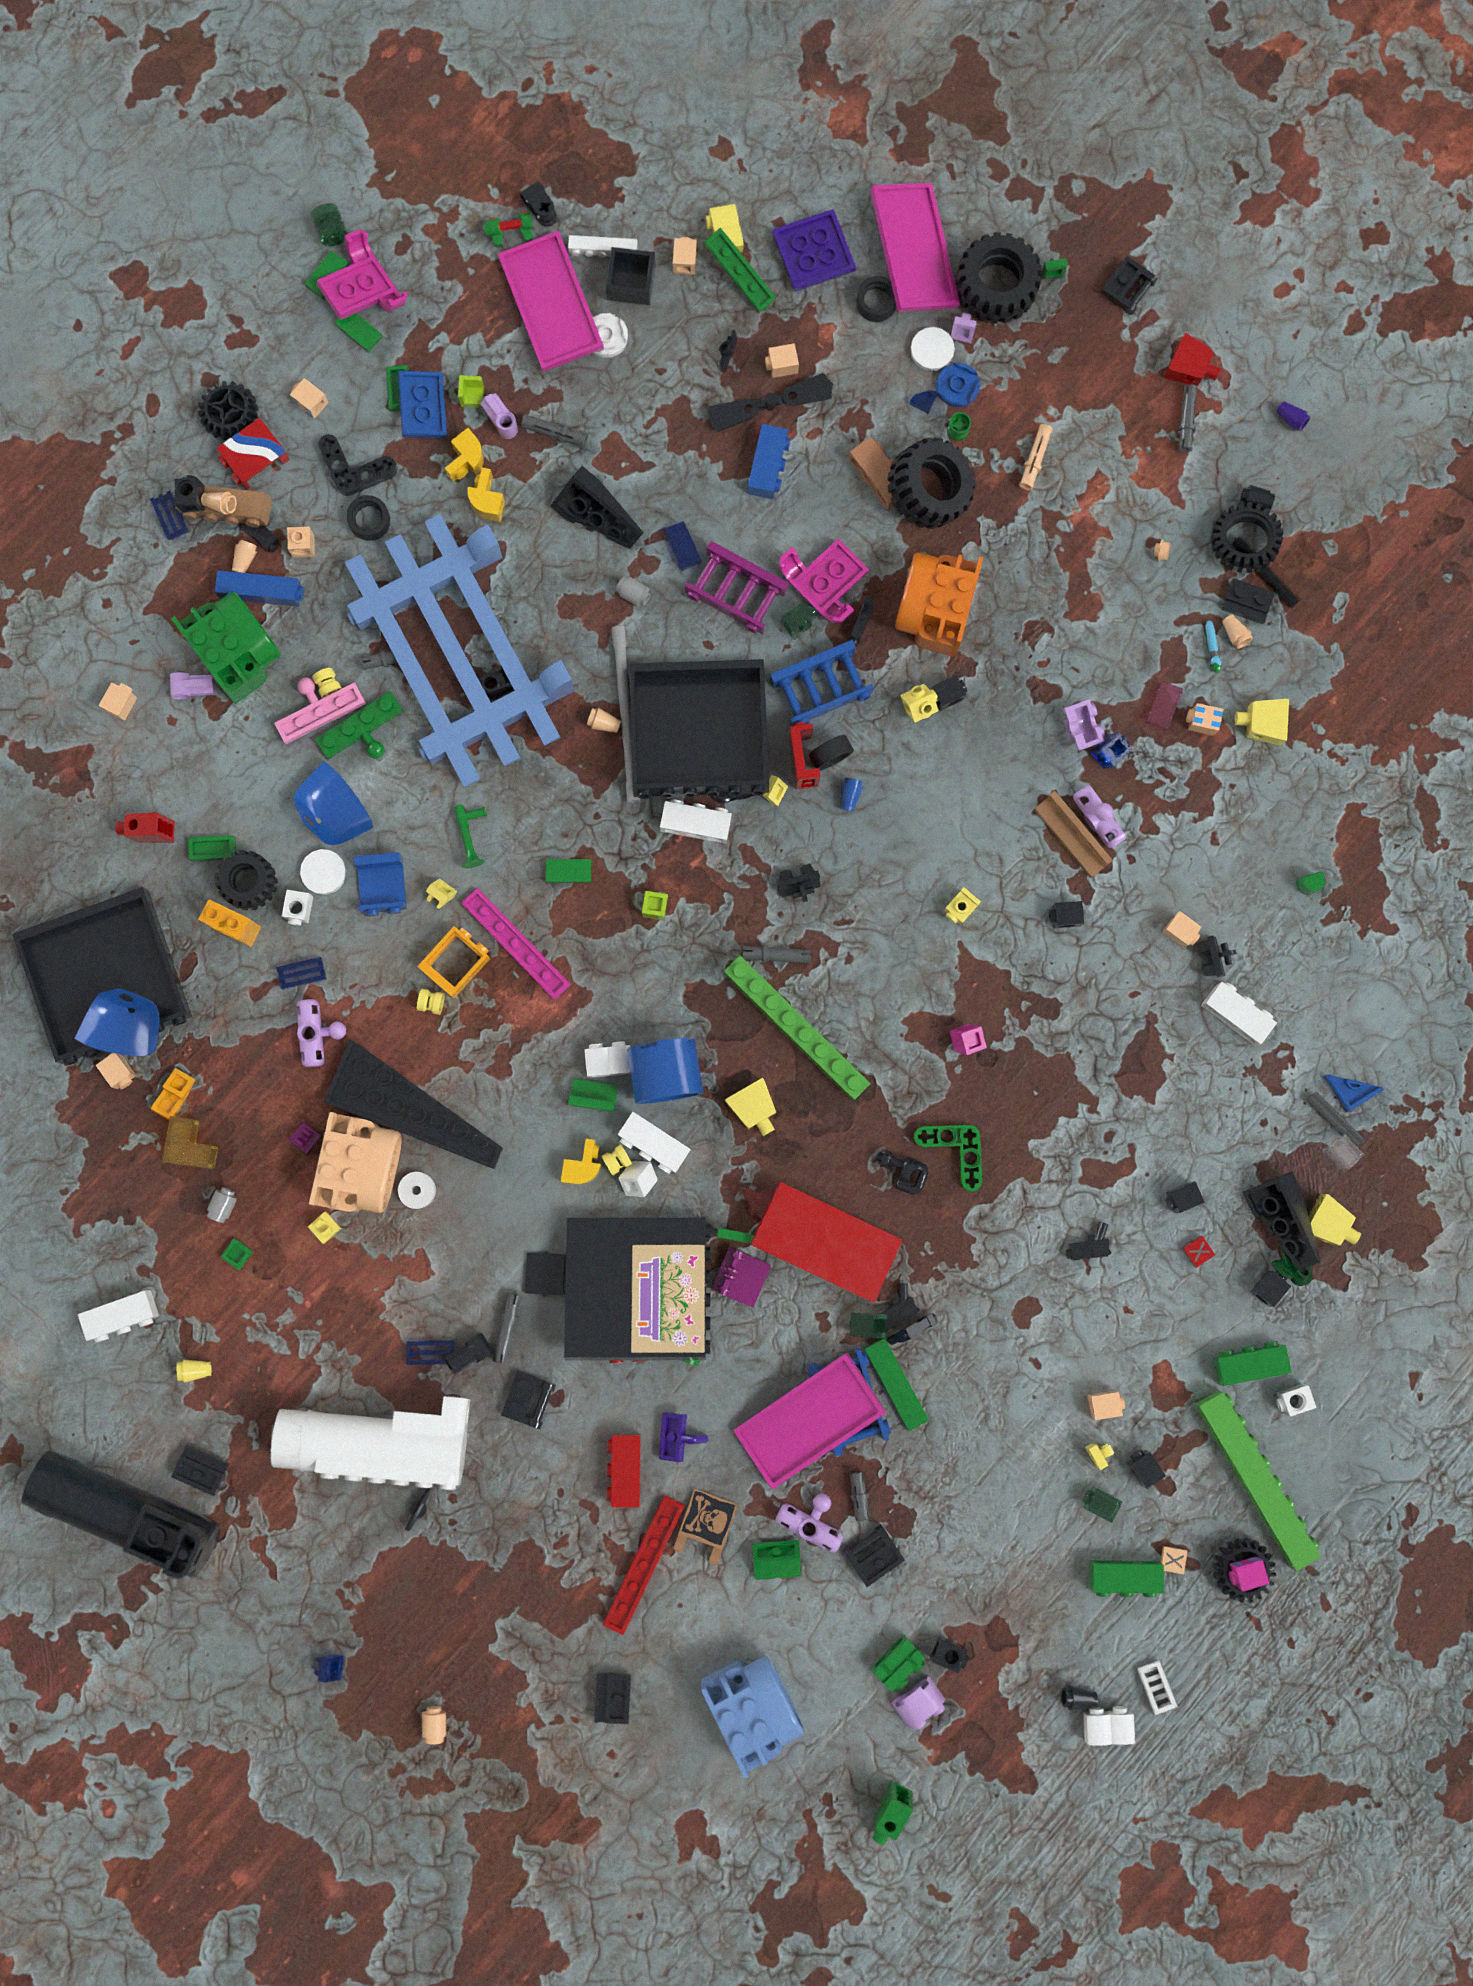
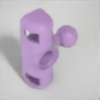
M1089 784L1074 794V801L1084 814L1086 823L1094 832H1097L1108 848H1113L1126 839V835L1114 819L1112 806L1108 803H1102ZM1087 797L1089 802L1083 805L1080 798ZM1108 833H1112L1115 836L1110 842L1105 836Z
M314 999L300 1000L297 1002L296 1007L298 1011L297 1035L302 1055L301 1062L304 1067L322 1066L325 1060L323 1037L331 1036L333 1039H341L346 1034V1027L343 1023L336 1021L329 1027L322 1028L319 1002ZM312 1005H317V1014H312ZM308 1027H312L315 1035L312 1039L308 1040L305 1037V1030ZM318 1050L322 1054V1059L319 1060L316 1059V1051Z
M826 1494L815 1496L813 1500L814 1509L811 1515L788 1503L781 1506L776 1516L778 1525L785 1527L803 1539L831 1553H835L839 1549L843 1540V1534L819 1520L821 1514L828 1511L831 1507L829 1496ZM788 1507L795 1509L797 1511L796 1514L794 1515L793 1513L787 1511ZM805 1523H813L816 1531L810 1535L806 1534L803 1531ZM830 1529L838 1532V1536L835 1537L834 1535L830 1534Z

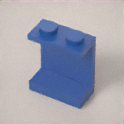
M396 852L355 856L354 865L358 869L360 893L358 911L362 914L365 913L367 917L378 916V912L387 911L388 914H400L401 910L407 909L402 855Z

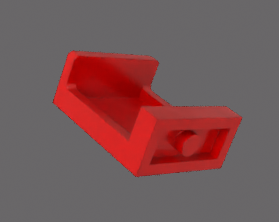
M807 722L795 723L793 727H790L789 732L796 790L818 787L820 781L819 768L808 770L805 768L801 740L811 739L813 733V724L807 725Z

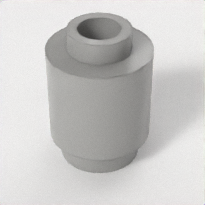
M622 577L616 587V592L619 593L621 598L637 607L645 605L650 598V593H648L649 587L631 577Z
M222 1187L221 1190L216 1189L207 1208V1217L220 1223H224L226 1219H229L237 1201V1197L234 1196L235 1192L225 1187Z

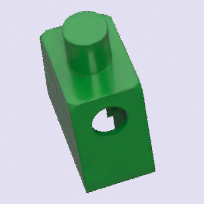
M891 1781L874 1816L875 1832L872 1838L875 1842L885 1845L888 1837L893 1840L898 1838L913 1812V1791Z

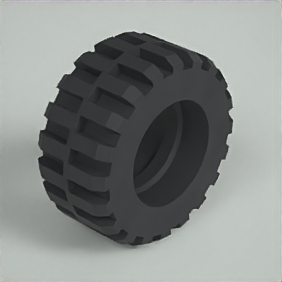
M994 232L993 236L986 234L981 236L980 241L978 239L974 240L970 248H966L963 253L956 277L958 297H962L961 304L964 308L969 307L968 313L972 316L977 314L981 321L985 322V319L991 320L992 324H998L999 320H1002L1003 323H1009L1012 317L1017 320L1022 317L1023 312L1027 313L1036 299L1042 281V265L1039 264L1040 258L1038 254H1033L1034 248L1030 244H1024L1025 240L1021 237L1016 239L1012 237L1013 234L1011 233L1001 235V232ZM990 265H1001L1007 267L1016 275L1019 284L1009 291H994L982 282L979 272Z
M929 437L917 441L897 455L896 460L890 466V470H892L888 473V481H890L888 492L892 494L890 499L893 505L896 504L897 512L900 515L903 514L906 517L905 520L909 523L915 522L917 527H926L927 529L940 528L963 515L970 507V501L974 499L975 492L972 491L976 488V480H973L974 470L968 464L970 463L968 457L962 455L963 451L959 447H953L954 444L948 440L943 442L942 438L935 437L932 439ZM921 467L930 469L939 478L943 489L942 500L933 498L924 489L920 477Z

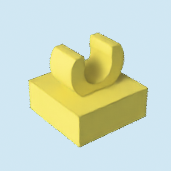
M771 775L769 779V793H765L762 796L771 804L778 806L788 786L779 777Z
M440 878L431 883L426 890L429 893L427 897L428 902L434 898L439 900L438 909L452 900L457 893L454 888Z
M327 1211L308 1226L322 1244H325L342 1229Z
M1091 1443L1085 1447L1096 1468L1102 1470L1109 1466L1105 1458L1114 1454L1110 1445L1105 1444L1098 1448L1096 1444Z

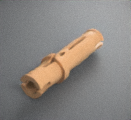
M1041 424L1039 426L1029 459L1024 464L1025 471L1019 484L1022 489L1032 490L1037 473L1041 471V462L1053 428L1049 425Z

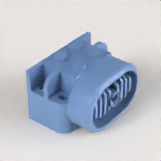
M763 1656L748 1665L742 1661H733L701 1678V1691L745 1779L749 1777L750 1770L760 1765L765 1766L769 1760L781 1753L783 1746L803 1736L804 1729L799 1716L768 1657Z

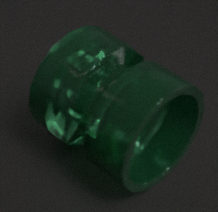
M327 203L316 207L311 212V217L315 228L318 229L317 233L322 245L333 247L343 243L344 236L348 233L344 223L341 222L342 218L337 205Z

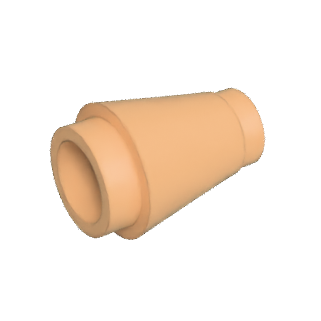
M205 492L201 497L203 506L222 514L233 513L236 509V498L230 492Z
M239 540V543L235 545L232 571L239 573L247 571L257 553L255 551L256 545Z
M1233 614L1222 621L1232 645H1236L1238 649L1246 646L1253 639L1251 636L1252 632L1235 618Z
M592 708L586 725L591 726V729L617 733L621 720L600 708Z

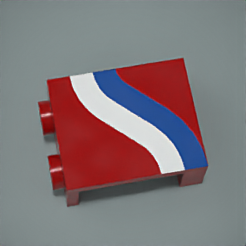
M258 418L217 447L221 455L218 457L219 461L225 469L231 468L234 472L231 474L238 486L243 484L247 490L251 488L247 481L279 459L282 464L290 460L284 448L261 418Z

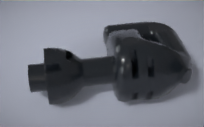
M885 1150V1153H878L876 1160L881 1162L880 1167L887 1168L893 1166L901 1169L895 1186L896 1189L913 1195L922 1191L928 1176V1166L911 1157H906L905 1161L897 1159L888 1150ZM917 1170L919 1174L913 1186L911 1185V1174Z

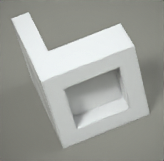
M632 1161V1165L628 1166L619 1176V1181L625 1195L645 1197L658 1180L651 1162Z

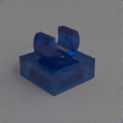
M333 1654L316 1658V1661L320 1662L319 1670L314 1671V1674L318 1676V1681L327 1683L341 1680L343 1655Z

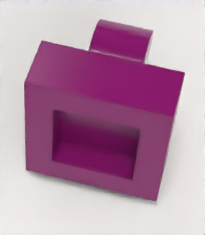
M302 1122L289 1141L306 1154H309L322 1135L305 1122Z

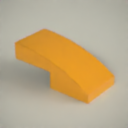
M175 1068L162 1086L163 1091L152 1105L151 1110L172 1122L188 1096L195 1079Z

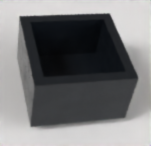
M611 247L606 282L607 300L650 305L656 266L655 252Z

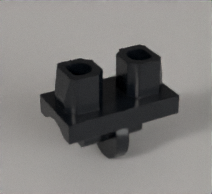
M806 864L800 867L801 875L793 877L791 870L780 872L779 886L782 898L792 895L793 899L801 897L803 903L808 902L807 895L815 893L814 889L821 887L818 870L815 871L811 864Z
M1214 935L1207 937L1208 940L1196 944L1199 956L1212 955L1213 962L1201 964L1203 975L1224 977L1226 975L1221 958H1224L1226 966L1232 965L1231 956L1236 955L1237 952L1236 950H1229L1226 942L1221 944L1222 952L1220 953L1217 938Z

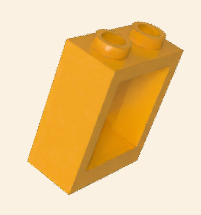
M208 899L198 919L210 928L252 947L261 929V926L251 919Z
M455 926L417 966L453 999L490 960V957L487 955L489 950L480 942L475 945L470 940L471 934L463 927L458 930ZM458 937L481 958L454 987L431 966Z

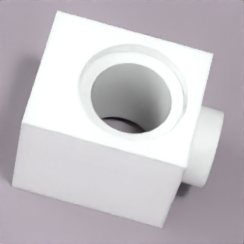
M286 891L282 917L288 920V924L301 926L302 922L309 923L313 896L304 892ZM295 904H302L301 912L293 914V906Z
M1300 1384L1276 1392L1278 1399H1276L1277 1407L1284 1415L1291 1417L1316 1408L1309 1385ZM1293 1395L1298 1397V1404L1295 1407L1290 1405V1398Z

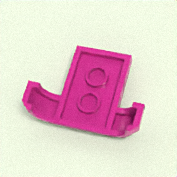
M358 229L345 235L344 244L352 265L317 280L318 288L339 319L342 320L377 303L386 312H391L404 306L408 293L405 291L400 294L372 253L368 243L367 232Z
M839 539L807 568L800 561L798 552L793 547L780 557L779 565L780 571L787 581L831 623H842L854 611L849 604L844 605L839 599L869 572V569Z

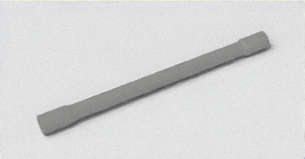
M615 626L612 627V639L616 660L627 803H638L641 800L638 797H633L631 707L625 627Z

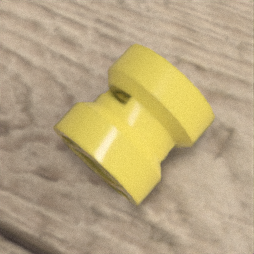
M332 668L322 669L312 676L314 683L319 686V693L322 698L342 689L339 682L335 680V673Z
M422 988L417 1001V1011L425 1012L429 1010L433 1014L440 1015L443 1009L445 993H431L428 989Z
M621 1144L615 1147L613 1152L605 1153L601 1156L612 1175L617 1174L620 1168L632 1165Z

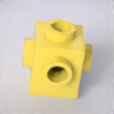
M925 684L915 686L910 691L900 695L905 712L914 723L938 712L936 705L938 697L933 689L929 690Z

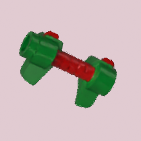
M527 211L518 214V219L501 222L499 218L491 217L489 221L483 223L486 236L493 238L496 248L502 246L503 233L510 229L519 228L527 242L533 240L531 214Z

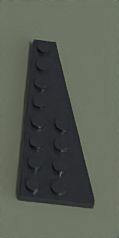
M349 1040L324 1103L492 1169L496 1168L503 1147L362 1046Z

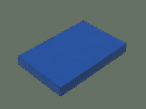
M398 371L402 437L446 438L443 372Z

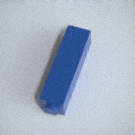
M217 571L215 593L219 599L235 591L246 602L299 607L300 600L304 598V586L301 585L298 578Z

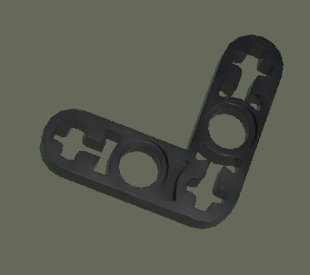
M327 434L319 440L320 451L340 494L344 496L356 494L389 480L397 474V464L390 456H383L351 470L335 436ZM327 442L333 444L332 448L335 454H330L326 445ZM341 460L344 462V466L340 470H334L332 468L333 462ZM388 463L391 469L388 472L384 469V464ZM375 467H377V469H378V471H379V474H380V476H378V477H377V473H376V471H375V469H374ZM370 471L373 473V477L369 481H363L361 479L362 473ZM345 475L348 483H350V488L346 489L343 486L344 483L340 476Z

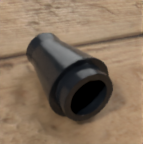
M1069 1685L1061 1691V1703L1068 1710L1097 1706L1098 1695L1097 1692Z

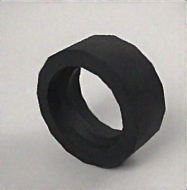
M874 276L862 282L858 288L856 306L863 318L872 322L886 321L893 315L897 306L889 279ZM872 289H881L889 295L890 303L885 309H872L864 301L865 294Z
M364 495L351 502L347 509L346 519L349 527L358 538L365 541H374L387 533L391 517L381 499L372 495ZM367 506L376 507L382 515L380 524L371 530L361 529L356 523L357 513Z
M840 735L810 752L809 757L814 767L819 768L821 771L841 762L851 755L854 749L847 736Z

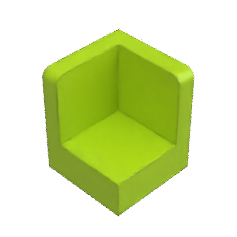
M459 375L458 398L461 407L482 408L480 403L484 399V384L481 376Z
M645 891L642 917L665 921L668 894Z

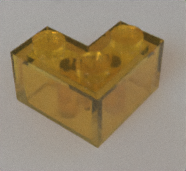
M170 1116L162 1162L214 1169L218 1147L196 1143L199 1126L198 1120Z

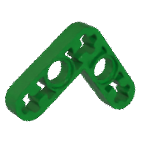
M924 1126L915 1130L913 1140L919 1147L959 1146L961 1186L969 1192L976 1191L981 1187L980 1132L975 1126ZM967 1129H971V1133H975V1138L971 1139V1146L976 1144V1149H963V1145H968V1139L963 1137V1134L967 1133ZM933 1130H937V1144L933 1143L934 1139H927L925 1144L922 1143L921 1139H918V1135L922 1131H925L926 1135H933ZM943 1130L951 1131L953 1135L951 1142L944 1143L941 1140L940 1134ZM967 1152H973L976 1155L975 1164L968 1165L965 1163L964 1155ZM977 1167V1172H972L973 1179H977V1183L973 1184V1188H970V1185L965 1183V1179H969V1172H964V1168L972 1169Z

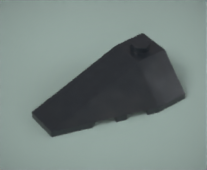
M581 466L550 505L567 521L573 524L577 522L586 526V529L591 532L595 530L605 535L607 539L629 549L632 548L644 533L602 482L584 466Z
M1293 1171L1242 1192L1252 1214L1256 1219L1259 1218L1268 1228L1267 1232L1271 1236L1274 1235L1281 1243L1283 1251L1299 1270L1321 1262L1303 1194Z

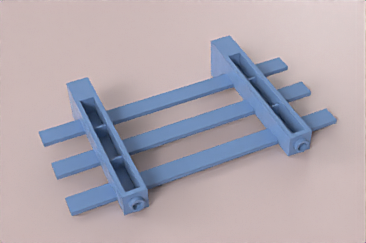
M441 514L425 521V524L442 557L418 568L401 534L385 541L403 577L378 588L361 554L345 562L363 596L347 605L350 610L347 615L352 625L357 624L360 630L375 623L378 624L435 731L419 740L422 745L419 751L423 759H429L433 765L448 757L465 788L480 780V777L464 748L488 736L504 767L521 759L504 727L526 716H529L544 746L560 738V735L544 707L575 690L572 679L562 660L545 669L540 674L539 679L530 682L472 573L503 558L499 544L489 525L478 529L468 538L465 545L458 548ZM457 582L515 690L492 703L433 596V593ZM416 602L475 711L452 724L393 616L394 613Z

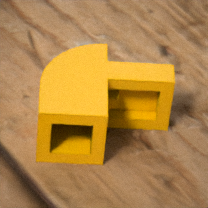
M467 428L451 441L454 451L459 455L457 459L445 467L447 476L452 482L464 478L469 469L477 475L483 466L484 457L480 442L471 430Z
M482 468L480 475H476L475 488L468 487V497L472 509L478 516L500 522L505 504L504 496L501 493L490 491L493 478L491 469Z
M585 1140L582 1161L564 1159L561 1176L562 1183L581 1185L596 1178L602 1165L593 1163V1159H598L599 1145H595V1140Z

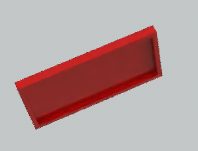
M778 1182L750 1245L875 1303L903 1240L795 1188Z

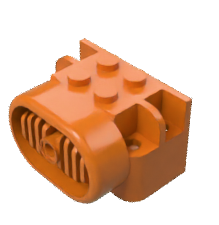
M917 552L913 556L895 622V629L914 634L916 644L923 649L955 657L962 641L984 557L979 556L976 563L962 559L963 555L958 554V557L950 555L934 557Z

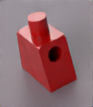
M1184 333L1164 378L1199 386L1203 376L1216 381L1221 368L1210 364L1214 355L1212 349L1189 334Z
M157 812L126 814L125 821L117 822L115 830L117 835H124V837L135 842L174 843L175 821Z

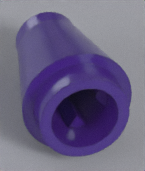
M1285 401L1280 404L1276 411L1293 430H1298L1299 432L1303 430L1311 418L1307 411Z

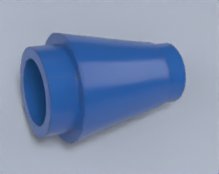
M851 778L844 779V783H841L840 809L854 812V807L863 790V787H861L862 781Z

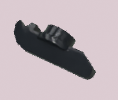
M732 330L731 335L727 337L729 340L723 342L719 347L722 355L720 360V371L722 372L726 371L737 344V333L735 330Z
M430 1488L422 1494L420 1500L410 1505L411 1517L405 1530L410 1531L417 1518H421L426 1514L427 1506L425 1502L429 1497Z

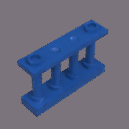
M853 640L770 674V682L773 688L779 686V688L783 689L795 717L790 718L791 727L798 722H807L808 725L811 719L856 700L862 702L871 697L870 694L874 690L873 684L864 687L851 659L856 649ZM839 660L844 663L856 691L845 696L831 668L832 663ZM817 669L824 672L835 696V700L823 704L811 677L812 672ZM796 678L803 679L815 706L814 709L803 713L790 685L792 683L791 680Z
M859 1348L854 1349L857 1357L852 1358L857 1367L860 1366L863 1377L873 1390L866 1366L870 1365L866 1352L861 1353ZM815 1362L806 1365L810 1377L824 1369L822 1366L817 1367ZM882 1417L876 1419L878 1425L860 1430L833 1448L835 1457L844 1454L843 1448L846 1447V1444L877 1434H881L884 1441L889 1440L887 1434L891 1433L887 1419L882 1420Z

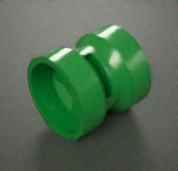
M957 412L951 416L947 427V434L950 439L963 441L967 437L971 427L970 417L963 412Z

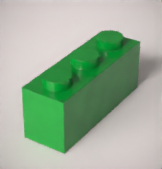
M1278 1341L1266 1342L1264 1347L1257 1349L1255 1345L1245 1346L1241 1348V1352L1233 1353V1350H1224L1219 1352V1356L1213 1357L1218 1385L1222 1386L1292 1373L1286 1345L1278 1344Z
M1089 1560V1589L1096 1593V1596L1109 1597L1110 1593H1119L1121 1597H1134V1593H1143L1144 1597H1157V1593H1164V1564L1160 1561Z

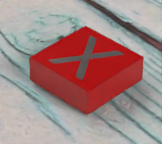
M1203 1236L1198 1237L1182 1248L1195 1268L1215 1256V1253Z

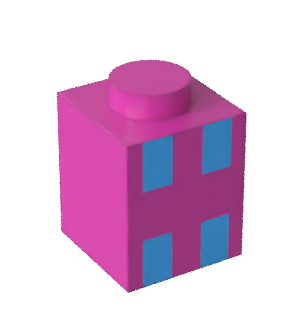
M1257 1556L1230 1564L1231 1572H1229L1231 1583L1239 1590L1246 1591L1270 1584L1263 1560Z

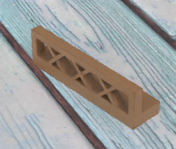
M1056 791L1051 793L1046 800L1034 809L1090 878L1112 861V858Z

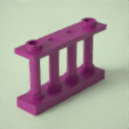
M710 541L707 547V556H709L710 560L695 586L688 582L686 583L685 593H687L691 600L696 602L700 600L746 625L745 628L755 634L757 632L763 634L765 624L761 622L775 596H785L789 583L717 543ZM722 563L728 567L729 571L716 594L712 596L703 591V588L717 564ZM742 574L748 577V582L734 607L723 602L722 599L736 575ZM761 584L767 588L768 592L752 618L741 611L755 586Z

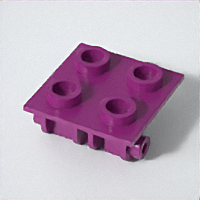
M729 1247L711 1290L754 1308L771 1265Z

